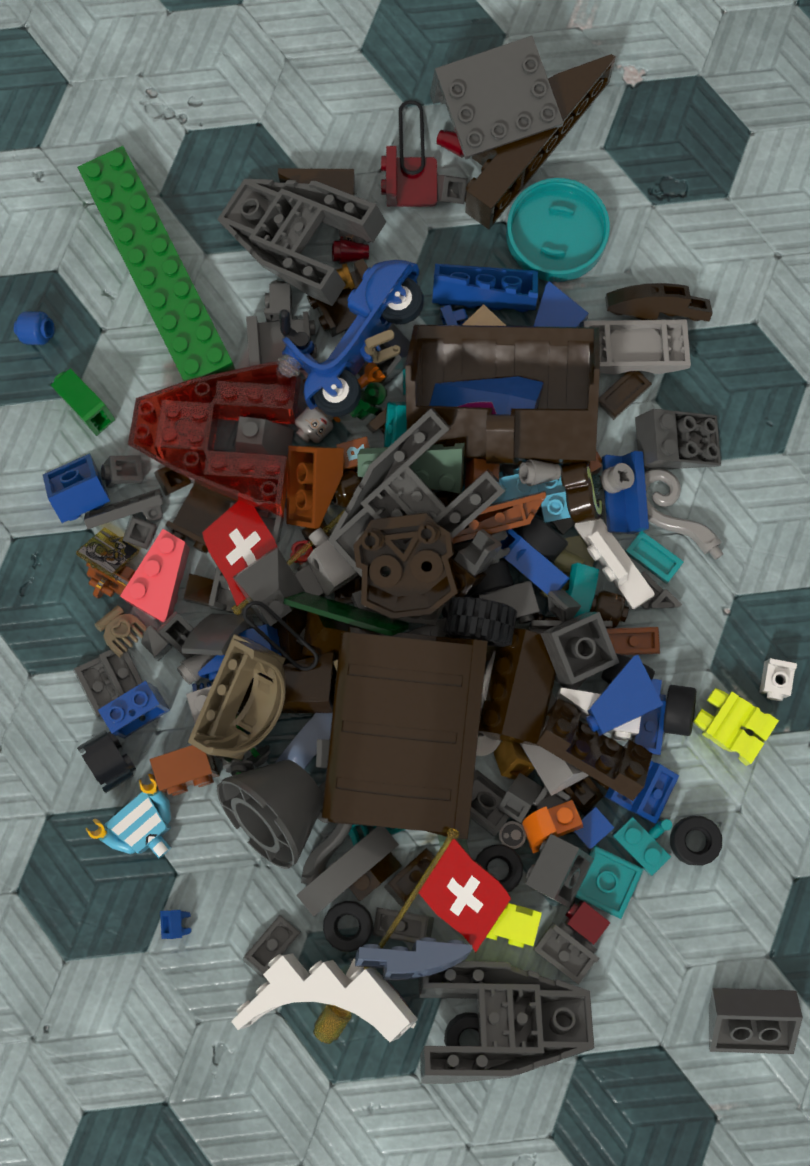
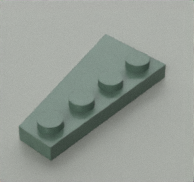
M456 443L455 446L443 447V444L432 445L410 467L430 489L461 493L463 488L465 443ZM388 447L360 449L357 454L358 477H364L369 465Z

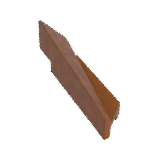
M546 491L491 504L453 538V544L474 539L477 532L481 529H484L489 534L530 524L543 500L546 498Z

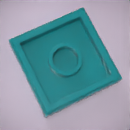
M595 845L589 852V855L594 860L576 898L622 919L644 869Z

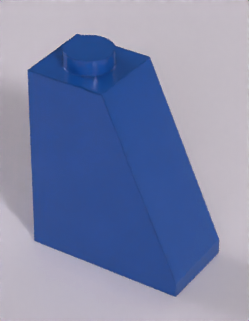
M549 281L545 286L534 326L582 327L583 322L587 321L589 313Z
M639 655L632 657L587 710L589 714L586 717L588 725L593 732L597 731L599 736L663 706Z

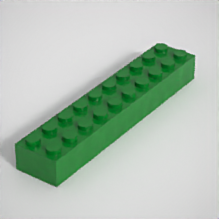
M124 146L78 166L77 168L188 391L190 387H193L191 393H194L235 373L234 364Z

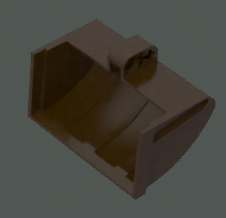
M413 326L405 365L407 430L427 411L434 408L451 427L434 445L443 444V447L455 446L456 443H465L464 463H468L472 459H484L486 464L521 465V463L531 459L559 464V466L582 462L590 466V461H596L600 378L599 327ZM506 377H522L544 382L537 409L511 408V415L492 414V408L429 406L435 383Z
M348 627V632H341L322 818H326L328 822L420 830L449 838L454 836L456 839H468L488 641L409 633L387 636L354 627Z

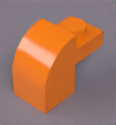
M573 800L549 809L545 806L533 812L523 820L522 826L530 848L535 853L539 851L541 844L545 839L549 838L550 834L560 837L583 828V823Z

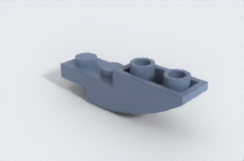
M430 937L416 940L412 951H408V948L403 946L380 949L379 945L366 944L363 947H359L355 956V966L383 968V980L415 979L430 976L457 965L469 956L472 951V945L464 944L462 940H449L447 943L436 942L435 938Z

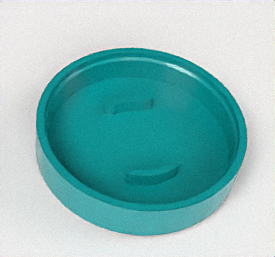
M566 178L545 179L527 187L512 204L506 229L507 244L516 263L523 270L538 271V279L550 282L570 281L585 275L599 262L609 238L610 221L604 203L586 185Z

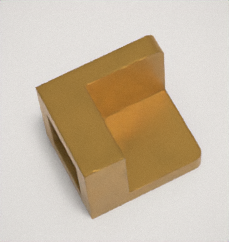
M502 741L494 750V756L501 776L515 780L519 773L527 777L535 769L520 743Z

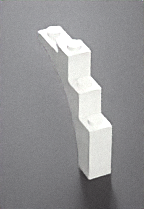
M292 953L286 955L279 954L268 963L270 968L263 974L268 982L257 989L255 992L257 996L251 1002L248 1000L237 1009L238 1015L231 1022L237 1030L250 1027L263 1015L282 1005L293 1002H319L335 1005L358 1015L374 1026L389 1042L399 1039L418 1019L387 981L383 980L382 975L376 968L364 970L362 967L349 980L334 960L319 961L307 971Z

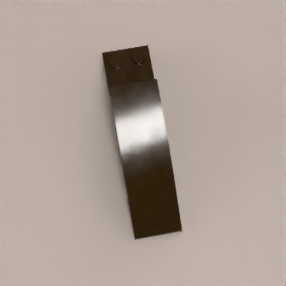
M614 55L604 56L548 78L564 122L562 127H555L472 156V159L483 167L481 169L482 173L478 178L473 177L466 186V214L488 230L494 225L609 84L616 58Z

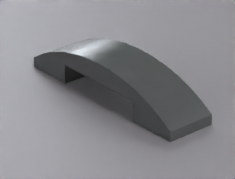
M376 827L296 896L314 917L399 844L385 827Z

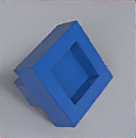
M450 305L440 308V319L443 325H462L468 319L465 309L452 311Z
M181 910L160 911L161 939L182 938V936L190 934L191 928H183L181 926L183 918L191 917L190 912Z

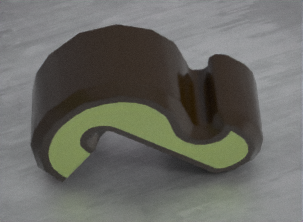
M582 462L563 466L561 469L562 486L566 490L567 508L572 521L583 523L599 520L603 512L602 499L596 500L589 465Z

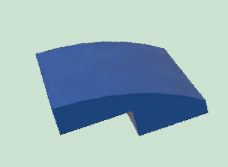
M651 761L645 786L633 801L610 787L605 798L656 824L679 775L663 765Z

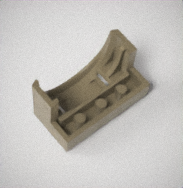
M234 634L190 734L188 743L208 755L242 760L247 751L259 744L271 732L280 717L286 691V676L283 669L286 658L249 638ZM253 679V686L248 701L236 718L239 707ZM236 725L249 731L250 734H246L243 731L237 729Z

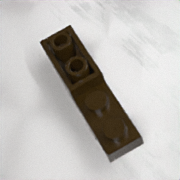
M669 283L640 284L606 293L605 296L607 311L615 315L635 316L640 320H657L659 313L662 312L668 316L677 315L688 317L693 321L703 320L709 322L713 314L710 299L691 296L689 286Z

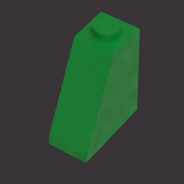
M71 368L55 377L54 382L51 384L52 388L96 436L116 420L103 401Z

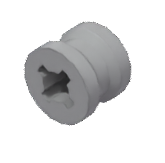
M619 463L607 468L601 474L602 487L605 491L612 494L630 488L634 483L633 470L625 463Z

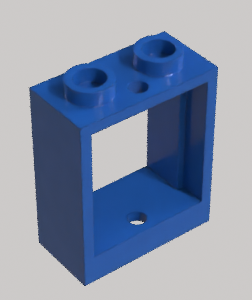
M144 681L98 709L110 732L125 739L164 715L170 709L159 690L149 682ZM142 715L146 717L144 721L140 720Z

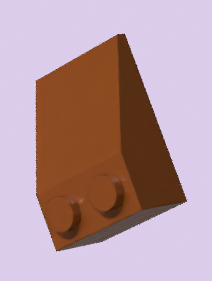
M288 446L286 524L319 529L343 476L345 464L344 448Z

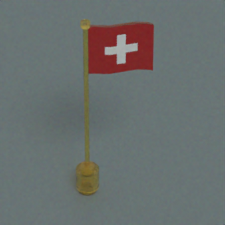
M250 491L202 532L210 556L228 583L236 605L231 607V610L237 616L242 613L241 609L248 604V601L234 581L233 576L277 547L274 537L256 511ZM344 510L323 528L325 533L338 523ZM311 540L286 561L289 566L313 545Z
M453 828L448 830L447 834L449 836L380 941V949H383L418 893L436 915L453 927L472 945L475 953L511 900L509 893L497 878L473 860L456 840L460 834L457 830ZM327 1004L314 1024L315 1029L313 1033L316 1038L326 1044H331L333 1040H337L352 1018L351 1012L335 1005Z

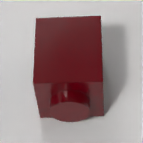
M580 901L579 904L574 902L565 913V916L568 917L565 923L593 945L610 924L607 919L584 901Z

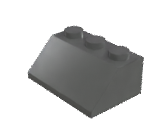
M712 988L709 1003L710 1052L794 1054L803 1019L797 991Z

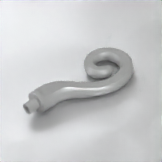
M661 468L645 471L646 497L647 489L651 483L663 481L668 484L670 488L669 493L663 495L660 492H654L652 500L657 505L663 507L673 505L679 499L681 493L677 477L668 470ZM647 497L649 522L665 530L690 537L704 555L710 553L715 560L724 555L718 547L722 542L711 529L699 522L665 515L656 510Z

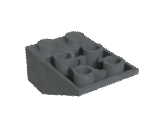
M652 409L635 417L637 449L643 452L644 468L683 469L721 466L716 415Z

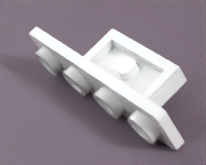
M601 517L599 520L575 523V529L587 544L590 556L593 560L599 561L607 580L614 582L632 609H636L654 597V591L613 534L607 531V526Z

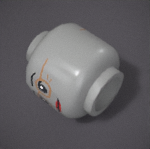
M307 406L295 420L298 428L296 434L306 443L310 440L314 443H320L333 429L332 420L334 418L323 413L318 407L311 410Z

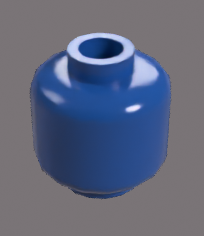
M41 311L22 312L14 323V333L26 345H44L53 337L55 331L53 320Z

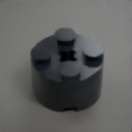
M106 730L77 747L80 753L86 751L81 756L100 785L106 783L102 787L105 793L133 777L132 772L136 770L127 753L121 756L118 751L122 745L116 735L111 732L107 733Z

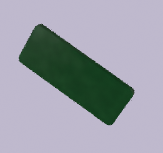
M307 592L284 597L283 601L285 605L387 636H393L408 630L409 626L407 622Z

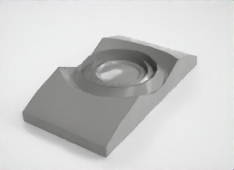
M687 319L583 322V327H599L600 373L617 375L629 371H646L654 374H663L688 369L691 366Z

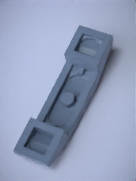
M315 713L276 762L291 760L305 770L316 756L317 739L330 740L332 713Z

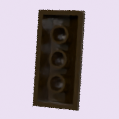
M514 628L512 645L497 647L486 701H484L479 722V732L490 739L539 746L536 743L544 730L556 676L541 634L526 629Z

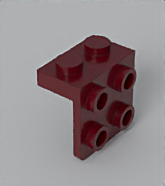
M386 146V156H381V171H386V179H381V195H386L387 207L435 206L437 204V160L434 157H425V167L422 172L410 175L401 169L400 157H397V146ZM404 157V167L409 171L418 170L421 167V157Z

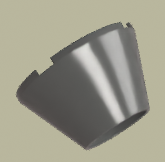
M282 760L224 778L217 785L218 799L224 812L236 830L241 827L251 838L247 843L262 857L280 868L289 869L292 865L294 866L299 860L323 807L322 792L313 778L297 763L291 760Z

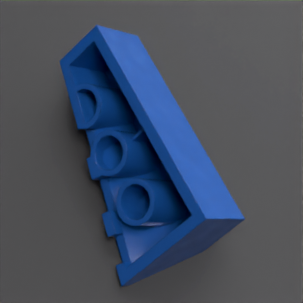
M435 264L432 303H438L441 306L464 305L467 308L481 307L484 304L493 310L508 308L519 312L535 310L538 271Z

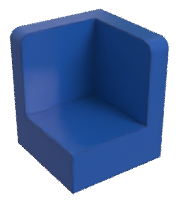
M593 807L581 818L583 828L572 833H575L587 848L591 849L614 827L597 807Z

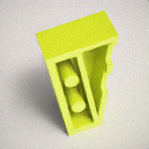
M508 903L486 938L497 940L498 936L507 938L508 944L524 948V944L534 946L542 913Z

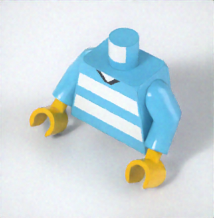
M148 774L151 780L149 785H144L139 780L142 792L104 824L107 828L104 829L100 820L93 819V822L99 827L96 831H90L86 828L89 836L93 839L99 838L100 841L110 848L127 854L143 853L150 848L158 859L165 855L171 849L162 837L171 829L169 825L172 819L170 801L164 792L159 791L153 774Z

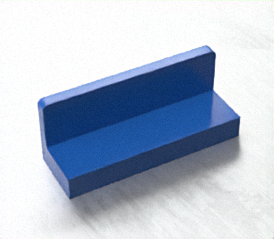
M633 451L624 456L604 455L602 456L603 471L619 463H625L630 466L634 473V483L630 488L614 494L604 489L607 531L610 533L635 534L649 529L643 452Z

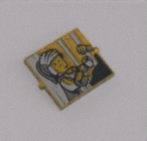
M104 527L78 549L76 555L91 564L92 568H97L112 578L139 553V549L123 541V537L117 536Z

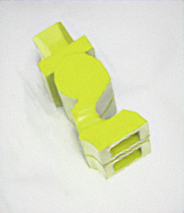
M717 688L713 689L706 701L718 708V710L712 716L701 709L693 722L704 731L702 733L703 736L726 751L737 752L739 754L738 759L748 766L752 764L765 744L763 742L768 739L779 720L771 714H764L760 711V708L753 706L734 692L727 694ZM749 729L753 731L754 734L750 736L746 733L745 730Z

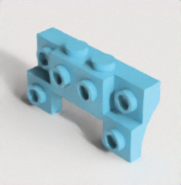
M519 468L513 469L514 475L504 477L503 472H499V481L506 488V491L493 503L546 491V498L541 504L544 522L571 518L567 508L566 490L562 486L561 476L558 480L528 486L520 481Z

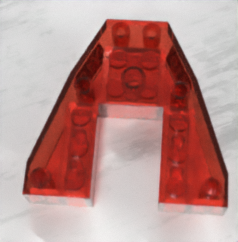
M269 362L190 379L138 397L135 400L128 445L210 490L283 518L289 478L287 456L213 450L218 419L239 420V416L266 419L274 423L295 424L301 383L300 369L298 366H295L296 369H293L285 362Z

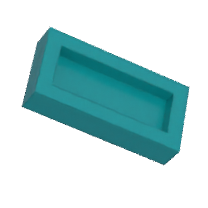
M643 531L637 535L625 551L629 557L666 584H668L684 563V561Z

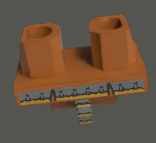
M106 558L108 561H114V559ZM91 559L86 563V566L89 567L87 576L91 578L89 585L95 588L93 596L98 599L104 594L112 597L114 593L121 595L135 573L128 566H123L118 573H111Z

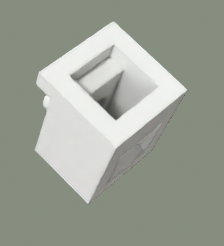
M772 658L766 660L763 666L759 693L767 694V699L783 701V698L791 696L797 663ZM777 675L783 677L782 685L776 682L775 678Z

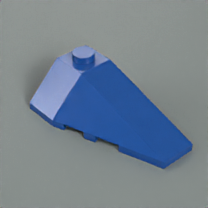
M506 377L435 383L429 406L458 407L466 403L492 402L496 414L511 415V408L537 409L544 382L522 377Z

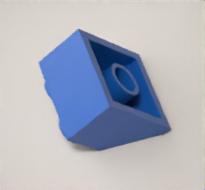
M90 453L43 474L48 500L61 523L68 520H76L83 513L92 509H100L110 502L107 489Z

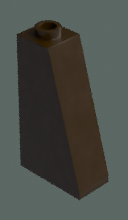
M333 652L319 655L318 664L311 670H299L292 663L283 665L286 676V691L281 713L333 712L337 675L333 663L336 661ZM310 657L295 662L300 666L307 667L313 664L315 658ZM253 679L239 707V714L248 701L253 686Z

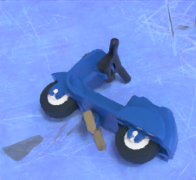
M388 260L376 263L372 268L369 267L365 271L362 282L357 289L351 291L348 297V308L357 317L329 358L322 363H318L311 356L315 345L310 341L307 333H297L292 329L289 311L286 309L280 311V331L284 336L282 341L286 347L282 351V358L276 360V363L279 365L277 369L288 378H291L292 375L298 377L300 368L306 371L308 376L304 384V397L306 404L311 410L318 407L323 413L333 417L351 413L358 406L361 399V387L355 376L366 361L369 363H379L401 353V348L398 345L381 350L379 345L394 339V332L388 330L392 323L396 325L407 324L414 321L422 311L424 296L416 280L419 275L417 264L406 260Z

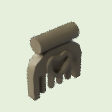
M117 605L94 625L100 632L105 629L103 638L106 645L121 658L123 652L113 642L124 652H127L128 649L120 640H123L129 647H133V644L127 639L128 636L135 643L138 642V639L130 632V628L140 638H143V633H145L147 627L137 617L131 614H123V609Z

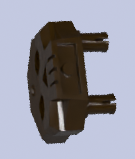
M427 513L371 520L362 536L353 545L356 567L362 569L361 604L387 617L394 619L432 614L459 592L450 562V557L454 555L452 533L439 526ZM412 538L406 550L395 540ZM424 561H429L432 564L430 571H425L422 568ZM383 566L390 568L391 573L389 576H384L381 573Z

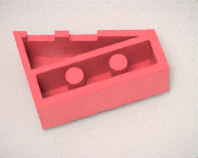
M162 529L120 597L159 622L164 623L173 614L175 604L177 603L178 591L190 550L187 543Z

